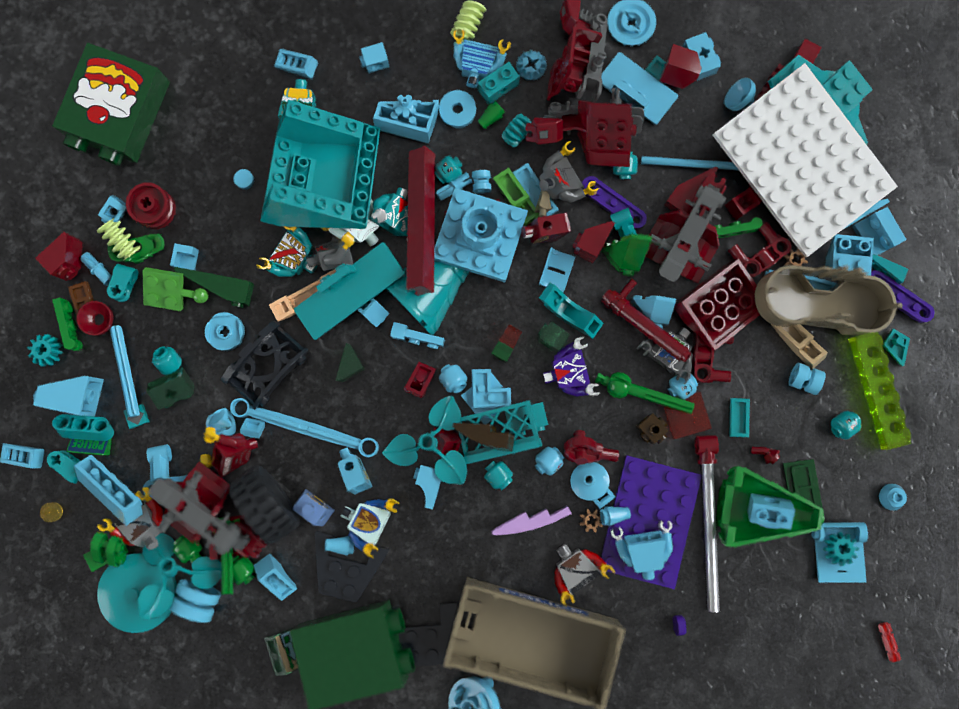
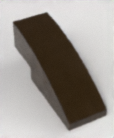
M453 423V427L457 431L479 444L500 451L513 452L514 436L509 433H496V427L491 424Z

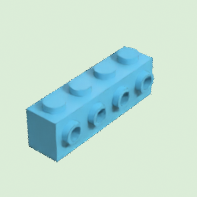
M92 455L74 465L77 479L126 526L143 515L141 507L143 503L140 498L135 496L125 484H122L113 473H110Z

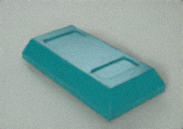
M730 398L729 437H749L750 399Z

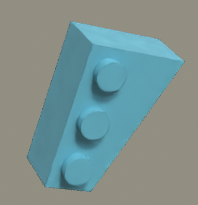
M416 100V113L414 115L409 113V118L407 119L403 118V113L400 116L395 113L393 108V102L395 101L378 102L373 117L374 126L379 127L380 131L429 143L439 112V100H433V102Z

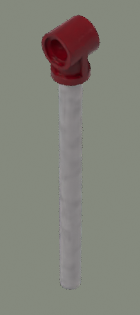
M716 435L695 437V451L699 455L697 464H702L708 612L720 611L713 464H717L715 455L718 454L719 442Z

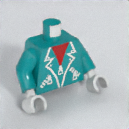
M399 187L396 194H384L374 200L373 212L369 219L394 236H407L408 202L405 199L408 191Z

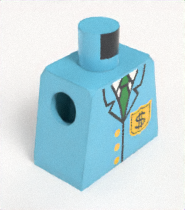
M350 447L340 450L339 453L342 460L338 462V467L347 491L358 494L371 488L372 484L361 459L357 455L352 454Z

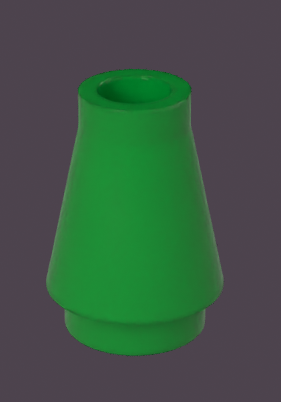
M494 101L492 104H489L478 120V123L486 129L501 119L505 111Z

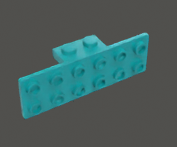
M385 243L379 244L353 265H345V263L339 265L335 269L336 272L331 276L327 275L320 280V284L316 286L317 292L294 308L295 313L314 340L320 338L405 275V271Z

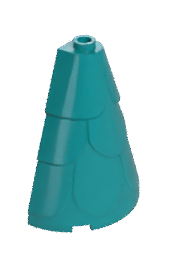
M435 260L434 293L417 296L415 290H407V267L402 268L405 271V275L386 288L430 335H434L438 331L461 283H464L469 272Z

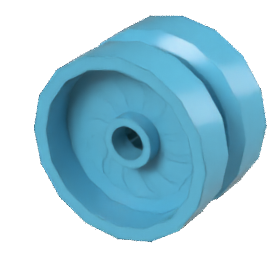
M181 579L176 588L178 596L174 597L173 604L169 610L188 620L203 623L210 622L215 612L212 606L218 604L221 592L214 587L199 589L194 586L192 580Z

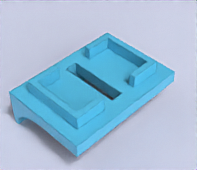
M551 247L538 285L547 287L549 283H552L564 293L575 256L562 253ZM548 266L564 271L565 275L548 270Z

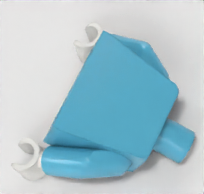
M660 521L658 528L661 531L624 536L625 540H622L623 530L620 527V536H615L613 530H611L612 537L617 540L615 544L620 558L629 567H634L636 573L642 572L645 580H651L655 577L654 570L664 568V562L668 560L673 551L672 537L669 533V530L672 528L670 521H667V529L663 528V522Z

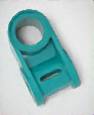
M117 264L113 269L112 277L107 287L109 297L118 302L127 301L138 278V270Z
M66 450L54 451L48 455L47 463L51 468L71 483L76 484L79 481L74 465L81 460Z

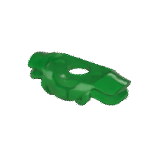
M149 234L128 239V241L136 240V242H139L142 245V250L134 253L127 259L125 257L117 258L120 251H112L115 245L108 246L107 248L109 257L114 261L124 260V262L141 263L153 254L163 250L164 240L160 234Z

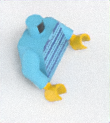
M455 29L453 37L456 39V42H454V58L457 67L462 70L463 76L468 77L466 85L471 88H477L479 80L484 79L503 66L506 58L505 52L510 49L511 43L508 42L507 48L502 46L503 39L499 41L498 47L465 39L463 43L462 39L465 36V31L462 30V37H457Z

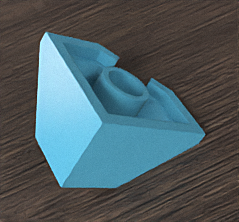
M634 295L631 298L633 306L663 329V326L669 325L676 299L662 296H650L642 299L641 295Z

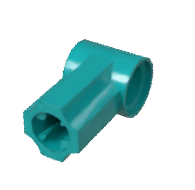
M629 208L610 215L620 238L630 234H637Z

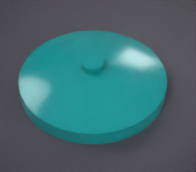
M143 553L127 555L124 564L118 568L108 566L101 576L97 590L99 608L105 619L117 629L129 633H141L151 630L164 622L172 612L168 610L165 614L155 619L144 620L140 617L138 598L141 591L152 584L159 585L162 588L161 577L163 575L158 565L152 566L145 561ZM175 576L167 577L165 590L171 591L175 597L177 596Z

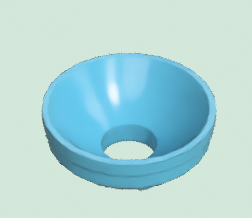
M749 78L738 80L727 92L725 106L732 111H739L753 104L756 93L755 83Z

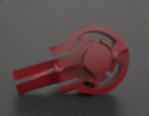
M583 430L575 431L573 433L574 438L567 440L564 444L565 458L579 465L599 462L601 459L617 462L619 458L618 450L603 448V444L596 443L592 438L586 437V432Z

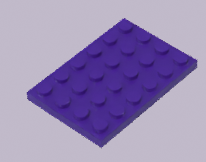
M625 456L613 507H628L631 517L608 526L601 553V558L615 570V574L675 589L702 475ZM660 521L663 522V528L667 529V521H670L672 528L669 530V533L672 537L673 551L668 560L664 562V568L654 570L655 577L651 580H645L642 572L636 573L634 567H629L620 558L615 544L617 540L612 537L611 530H613L615 536H620V527L623 530L622 540H625L624 536L661 531L658 528Z

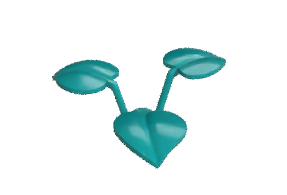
M448 396L438 401L429 413L430 424L438 426V428L430 434L422 435L417 447L416 441L412 436L401 434L390 442L382 454L394 464L410 466L418 459L416 450L422 448L427 451H434L442 458L435 464L436 476L445 483L461 485L465 482L467 476V464L464 457L455 450H451L444 455L436 448L438 441L434 437L442 428L451 431L455 429L453 423L461 422V411L455 398Z
M160 533L155 537L158 541L156 548L148 550L144 546L142 549L145 561L152 566L158 565L160 572L163 574L161 577L162 588L159 585L152 584L141 591L138 598L140 617L144 620L155 619L165 614L171 608L174 595L171 591L165 590L167 577H173L178 571H182L192 575L191 580L194 586L199 589H209L221 579V562L217 559L210 560V557L204 556L193 561V571L187 570L180 565L177 566L175 561L170 558L174 554L172 551L174 540L167 534Z

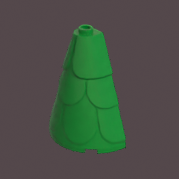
M738 466L732 467L727 472V475H729L728 479H723L717 500L716 522L717 526L721 527V532L718 535L725 546L737 547L821 530V526L824 523V510L800 495L787 491L747 468ZM755 493L791 500L795 510L791 529L767 528L750 522L747 513L750 494Z

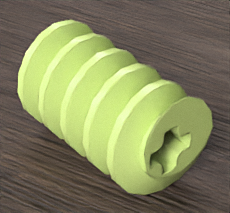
M467 0L463 2V8L460 9V14L457 16V21L451 30L453 36L456 29L457 37H462V30L465 31V36L462 39L463 43L464 39L469 40L468 38L473 39L475 37L472 32H477V27L474 25H480L478 19H482L483 14L481 12L486 11L482 4L475 1Z
M113 218L97 230V233L105 232L102 239H110L107 245H115L112 249L113 252L120 251L117 258L125 257L127 259L141 247H133L136 240L128 241L131 234L124 235L123 232L126 228H118L121 222H113Z

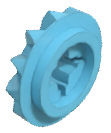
M530 50L523 52L517 61L519 74L528 80L540 78L546 71L547 63L545 57L539 51ZM528 59H529V61H531L532 63H533V62H536V63H535V69L532 68L531 66H530V67H527L528 64H529Z

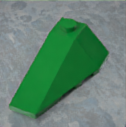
M630 234L621 237L620 241L613 240L612 245H610L611 243H605L602 247V252L618 272H622L624 276H634L641 269L652 236Z

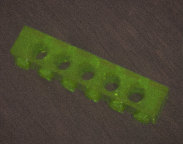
M878 332L849 338L848 340L881 450H890L911 444V433L905 424V413L899 404L900 396L893 384L894 376L888 367L889 360L882 347V337ZM869 348H870V349L872 350V352H873V356H872V357H869V355H868V353H867V351H868ZM874 367L878 369L877 376H875L873 373ZM880 385L884 389V393L882 395L879 393L878 390ZM885 404L889 406L888 413L884 410ZM891 423L895 425L894 432L890 430Z

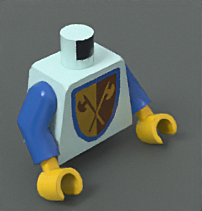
M394 499L369 500L364 504L359 503L356 511L346 506L341 514L342 518L350 521L347 528L350 531L349 537L353 544L370 558H373L370 554L373 549L378 551L375 545L391 515L390 511L393 513L397 512V510L393 509V505L399 504V502Z

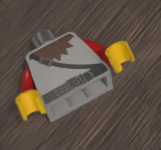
M144 487L142 490L145 492V496L140 491L136 492V496L143 503L141 506L143 515L127 526L118 520L114 523L115 527L112 526V521L109 518H105L103 520L107 522V528L98 524V529L101 531L108 530L111 536L121 537L125 545L131 547L135 545L139 547L146 546L148 550H152L158 546V541L155 537L161 533L157 527L163 520V509L154 498L150 497V489Z
M564 544L556 550L562 560L556 563L557 568L554 571L555 586L565 607H567L565 604L566 599H571L574 604L575 601L572 594L602 574L605 578L609 579L606 575L607 570H612L615 573V570L610 565H607L598 554L587 549L580 550L577 548L571 552L568 546Z

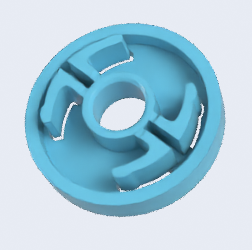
M472 676L456 682L450 691L449 709H471V704L474 709H500L498 698L492 689L494 685L493 679L487 676L484 678Z

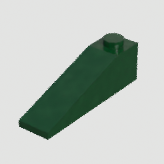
M174 268V271L183 273V276L231 302V306L243 308V305H250L254 284L250 281L185 268Z

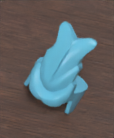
M226 408L215 411L206 420V428H215L216 435L225 434L232 436L236 432L235 419Z

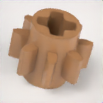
M798 248L796 252L791 249L789 256H783L784 259H787V263L784 266H802L801 264L808 263ZM798 256L799 260L793 263L792 259Z
M587 508L585 515L580 514L583 522L579 524L581 526L586 525V532L591 528L596 533V527H603L600 523L601 518L596 515L597 509L591 513ZM589 516L596 518L593 521L594 525L587 523Z

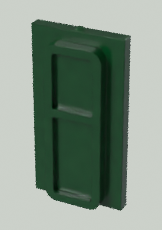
M814 459L782 463L787 491L794 492L823 509Z

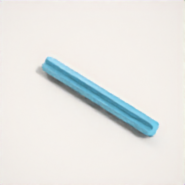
M116 325L110 328L125 405L128 416L136 417L139 416L140 412L122 327Z

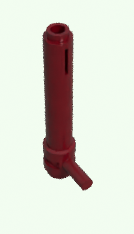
M631 278L620 293L610 289L604 294L601 301L606 308L612 309L615 315L624 318L679 362H686L691 353L686 346L634 308L630 301L626 299L627 295L637 284L635 280Z

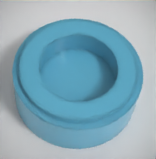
M241 169L235 173L234 182L239 188L248 189L253 185L254 177L248 170Z

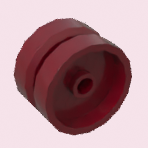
M144 182L136 185L130 190L126 198L128 214L133 220L149 229L166 227L175 216L176 205L174 199L169 193L154 183Z

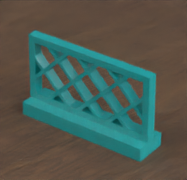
M530 401L461 417L460 423L469 420L474 424H479L483 416H488L493 419L490 423L492 426L495 421L504 426L501 433H505L506 429L516 434L514 436L513 452L500 451L486 446L479 449L482 444H478L475 450L468 451L467 442L470 438H465V435L459 432L466 464L543 446L541 438L539 439ZM519 407H527L528 414L525 420L516 415ZM502 411L511 415L506 424L497 419ZM513 417L523 422L518 431L509 427ZM525 424L532 428V437H525L520 434Z

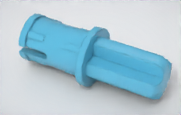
M465 172L456 180L436 191L437 197L440 200H444L453 194L455 188L462 189L466 185L471 184L472 180L471 178L469 179V174Z
M88 252L83 254L80 260L91 270L90 273L96 275L104 285H109L112 275L104 268V264L99 263Z

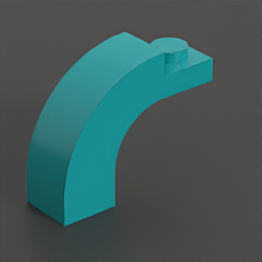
M552 283L548 284L539 297L544 306L553 314L592 339L604 324L595 314L574 303Z

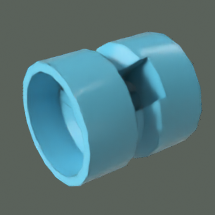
M797 363L790 374L789 386L797 389L804 388L805 392L817 395L823 387L826 374L821 370L815 368L810 370L809 366Z

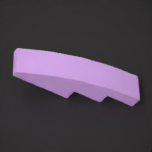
M567 506L552 514H549L545 508L531 517H528L524 511L494 528L492 533L493 535H504L529 531L554 523L572 513Z

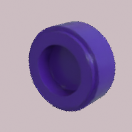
M682 615L673 616V629L676 636L686 634V622Z

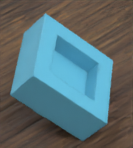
M246 418L240 429V434L251 438H260L265 428V422Z

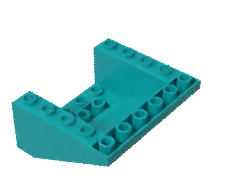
M288 99L277 127L260 221L287 227L365 229L368 224L380 128Z

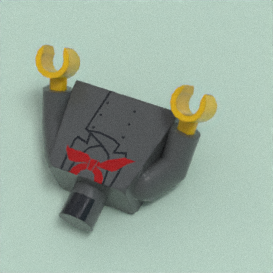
M571 141L566 142L561 151L558 150L546 159L543 173L539 176L541 190L547 191L552 199H560L568 203L586 197V194L594 196L599 189L593 190L590 188L595 185V181L589 182L586 189H583L584 186L567 157H563L564 155H571L575 148L568 150L566 147Z
M347 232L341 239L333 236L330 242L316 246V254L306 256L309 268L320 265L322 270L326 271L337 268L343 263L345 265L354 264L349 248L354 243V237Z

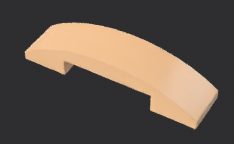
M335 269L288 297L284 296L269 304L277 321L279 322L296 315L294 308L317 292L316 286L320 284V280L327 275L331 276L336 272Z

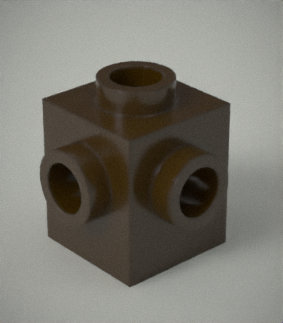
M653 413L649 414L636 426L641 432L640 437L646 443L650 442L651 444L656 442L660 444L666 439V433L669 431L666 428L667 423L661 417L657 418Z

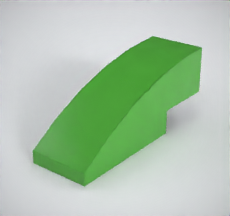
M509 168L493 177L509 205L528 210L523 226H528L533 220L539 218V213H535L536 207L531 202L529 195Z

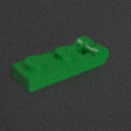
M755 217L749 223L741 224L740 221L730 223L727 227H722V225H715L714 227L717 229L718 239L753 233L762 226L763 222L760 218Z
M60 297L52 299L64 347L68 350L80 351L83 344L77 339V325L72 319L71 312L73 309L70 302Z

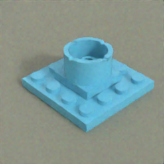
M455 188L434 248V260L506 282L528 210Z

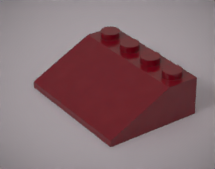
M736 259L725 264L678 300L674 305V309L682 321L715 351L760 315L755 303L757 285L740 260Z

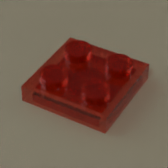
M697 392L685 399L695 403L692 414L663 405L673 439L712 429L701 392Z

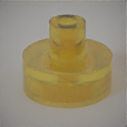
M55 502L44 504L40 510V516L46 522L59 520L63 513L62 507Z

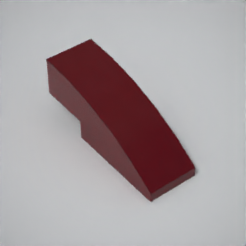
M749 187L746 191L730 200L725 207L733 218L737 220L763 203V201L754 189Z

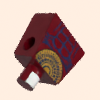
M567 213L539 217L528 224V226L521 228L522 237H530L532 243L558 241L571 232Z

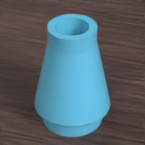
M604 507V509L600 510V518L603 525L611 526L631 517L628 507Z
M349 536L326 539L325 551L348 556V554H353L354 544Z

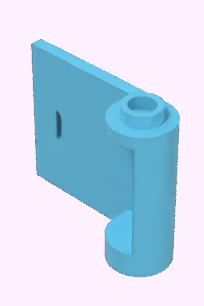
M864 522L823 523L821 530L811 532L812 537L815 538L819 583L866 582L863 542H866L868 539V529ZM837 532H842L843 535L850 534V540H856L854 547H858L859 550L854 551V553L858 557L856 559L852 558V564L846 563L845 566H840L838 563L832 564V558L827 559L825 557L829 552L823 550L824 547H828L824 541L826 539L830 540V534L836 535Z

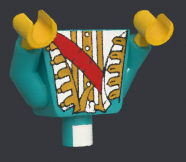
M283 226L287 229V232L269 260L261 257L259 259L264 260V266L256 264L257 268L267 269L268 272L279 277L300 275L304 269L313 274L317 269V266L310 268L308 266L306 256L313 255L314 253L311 251L312 244L307 234L300 227Z

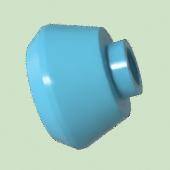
M887 484L881 489L879 500L886 509L898 510L906 503L907 496L901 486Z

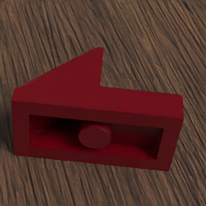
M418 362L404 387V391L423 398L436 369Z

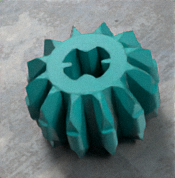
M522 114L516 115L503 131L502 138L512 147L518 146L527 136V133H529V131L525 130L527 123H532L529 121L530 119Z
M45 334L44 336L38 335L37 340H30L33 345L32 347H27V349L32 352L27 356L33 358L32 362L34 364L45 367L46 365H54V361H60L58 354H63V352L59 348L63 345L57 343L58 338H51V335Z
M837 532L836 535L830 534V540L826 539L824 541L828 547H824L823 550L829 552L825 557L827 559L832 558V564L838 563L840 566H845L846 563L852 564V558L856 559L858 557L854 553V551L859 550L858 547H854L856 540H850V534L843 535L842 532Z

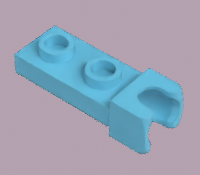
M396 322L393 323L390 337L393 339L405 341L407 338L410 343L417 345L420 342L427 343V347L433 349L443 347L445 339L442 337L409 330L407 325Z

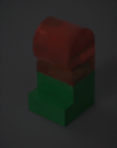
M509 324L491 355L507 363L523 331Z

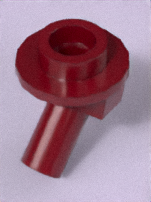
M752 446L751 453L764 455L765 464H774L780 458L778 455L780 453L779 449Z

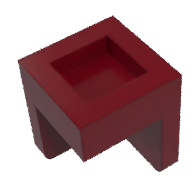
M442 428L434 436L438 441L436 448L444 455L451 450L458 452L462 441L454 429L447 431Z

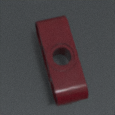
M768 222L758 229L767 240L768 246L751 258L744 254L738 244L728 250L733 259H739L745 269L746 266H750L753 269V274H749L751 278L770 268L791 250L790 241L780 236V234L777 235ZM777 244L783 247V252L777 250Z
M694 333L691 350L693 353V364L690 373L694 376L697 383H712L713 381L730 382L731 371L714 370L712 367L714 351ZM734 336L724 344H733ZM698 369H702L705 372L703 379L697 376Z

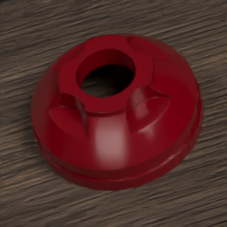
M90 301L79 309L77 324L88 335H102L111 328L113 313L106 304L100 301ZM102 314L104 322L101 325H96L95 317Z

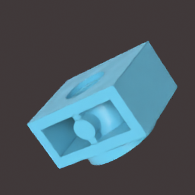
M755 493L750 494L747 509L750 522L767 528L791 529L795 512L791 500Z

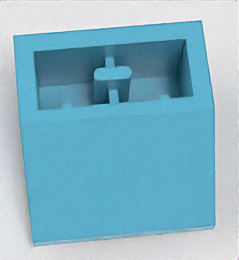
M836 234L826 255L825 267L836 269L845 265L849 266L848 271L860 267L862 272H867V275L871 276L874 238Z

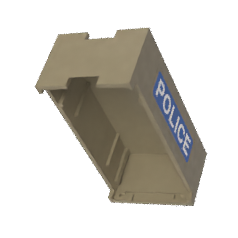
M467 577L446 652L444 666L449 668L456 667L590 705L596 709H605L625 629L619 620L569 605L565 607L562 603ZM464 611L469 612L465 627H461L460 624ZM471 614H476L472 629H469L468 625Z

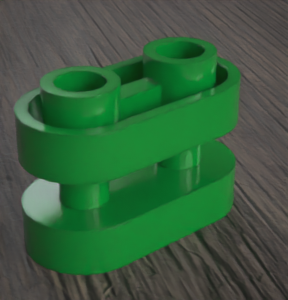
M97 532L90 546L93 561L103 564L107 559L108 565L116 568L123 565L127 557L123 539L112 536L108 540L106 533Z

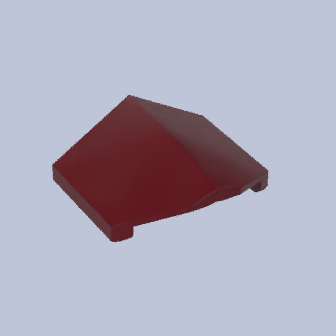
M672 44L659 81L681 89L696 81L702 69L698 52Z

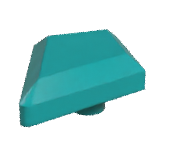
M893 328L882 345L901 367L905 365L910 338Z

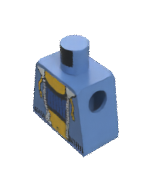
M307 489L303 491L292 508L315 526H324L335 511Z

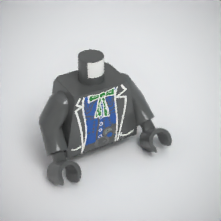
M682 327L677 335L672 331L668 332V334L689 349L691 355L686 362H679L650 338L637 346V350L639 348L644 349L645 353L642 354L643 356L647 355L674 376L678 375L676 380L682 377L685 379L684 384H686L690 379L693 353L690 351L692 346L686 342L691 335V332Z

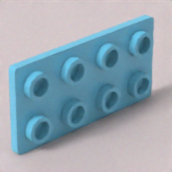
M621 52L615 56L601 74L603 87L611 93L613 88H616V90L619 88V99L626 104H632V107L643 108L644 117L654 125L658 124L678 98L675 92Z

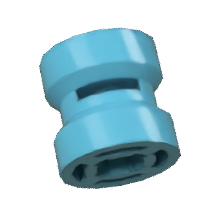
M476 170L472 172L474 193H488L491 191V184L489 183L491 175L489 170Z

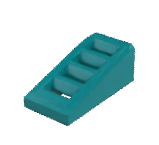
M873 254L872 268L881 271L899 284L903 283L908 268Z

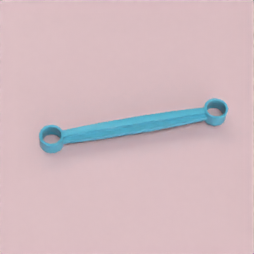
M237 398L230 405V411L236 417L244 418L250 416L300 434L357 449L365 457H373L379 450V444L373 438L361 440L345 433L259 407L254 410L247 399ZM240 401H244L247 404V411L243 415H238L235 411V406ZM367 440L373 441L376 445V450L372 454H366L362 450V444Z

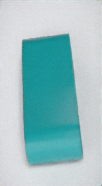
M60 414L52 421L54 429L63 438L108 441L114 435L113 427L103 417Z

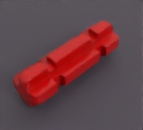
M887 622L880 623L878 628L880 633L882 632L881 637L885 649L888 651L889 660L891 662L900 661L901 656L897 652L898 647L893 633L891 634V625Z

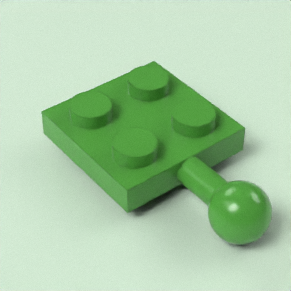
M147 267L143 269V305L181 311L183 309V297L193 298L197 303H204L208 300V292L203 288H198L195 291L183 289V273Z

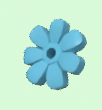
M399 95L397 97L398 101L393 102V108L398 116L403 113V118L407 119L409 118V113L412 115L416 113L417 101L412 100L410 95H406V97Z

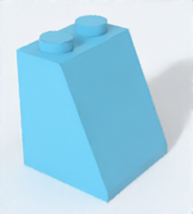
M82 376L40 385L34 392L33 405L75 415L95 416L104 379Z

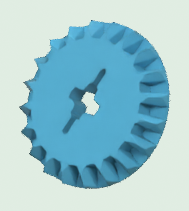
M622 0L615 4L609 13L608 30L611 32L612 37L617 42L623 43L624 46L640 45L646 42L655 30L656 17L654 11L642 0ZM629 19H630V21H633V20L636 21L635 24H634V27H633V25H630V26L627 25L628 22H629V21H628Z

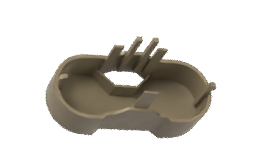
M796 265L784 266L764 275L755 290V303L758 312L767 322L773 325L789 327L801 324L837 329L842 335L851 336L883 330L892 322L896 309L902 308V303H896L894 292L885 281L878 277L867 275V272H862L860 267L848 271L849 266L845 265L836 269L830 267L810 268ZM805 276H819V279L828 277L832 278L833 281H839V283L829 291L814 289Z

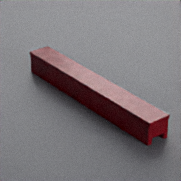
M425 145L409 151L407 290H415L417 296L434 293L435 154Z

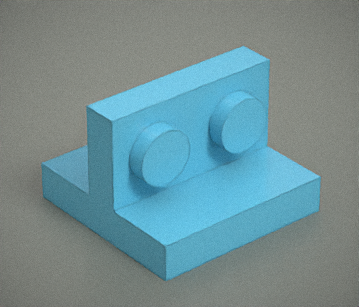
M888 207L852 225L857 236L874 238L873 254L879 255L907 240Z

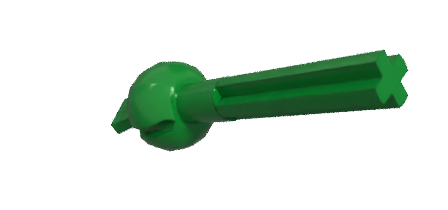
M615 372L611 377L597 373L595 383L607 386V392L614 398L621 399L629 394L685 413L692 414L695 403L631 383V378L623 372Z

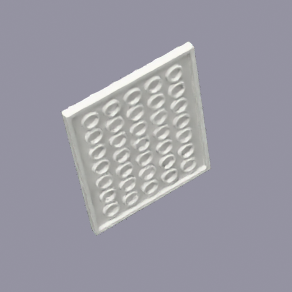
M806 63L713 134V137L804 257L811 255L898 187Z

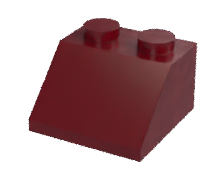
M610 221L587 228L583 234L579 233L572 246L575 248L573 254L593 264L615 223Z
M63 232L35 259L50 275L66 281L71 280L81 269L82 261L80 259L83 242Z

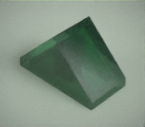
M348 343L345 345L336 376V381L344 382L365 370L353 346Z

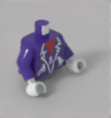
M579 337L574 342L562 347L554 356V361L551 363L553 370L543 373L545 384L556 381L558 389H562L564 393L576 397L599 395V393L593 392V387L599 385L590 384L581 349L588 346V344L583 346L580 344V340L584 337Z

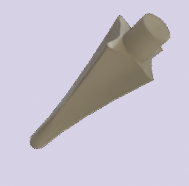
M541 190L535 213H539V217H544L552 209L548 192Z

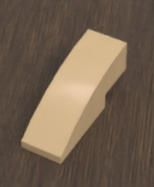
M771 324L785 343L811 370L826 358L828 352L813 340L814 336L801 324L789 327Z

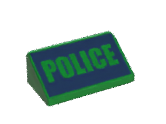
M112 438L108 441L70 439L67 452L110 455Z

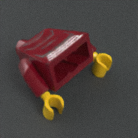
M207 427L204 433L205 441L212 443L216 440L217 442L214 443L212 459L211 455L203 454L200 456V462L208 468L213 466L222 478L247 463L251 450L257 448L258 443L255 438L246 440L243 434L240 433L233 436L225 434L216 435L215 428Z

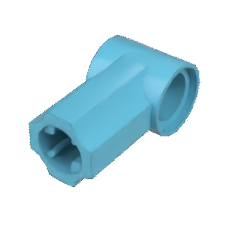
M166 444L147 448V459L150 464V482L154 484L157 479H169V461L172 460L170 446Z

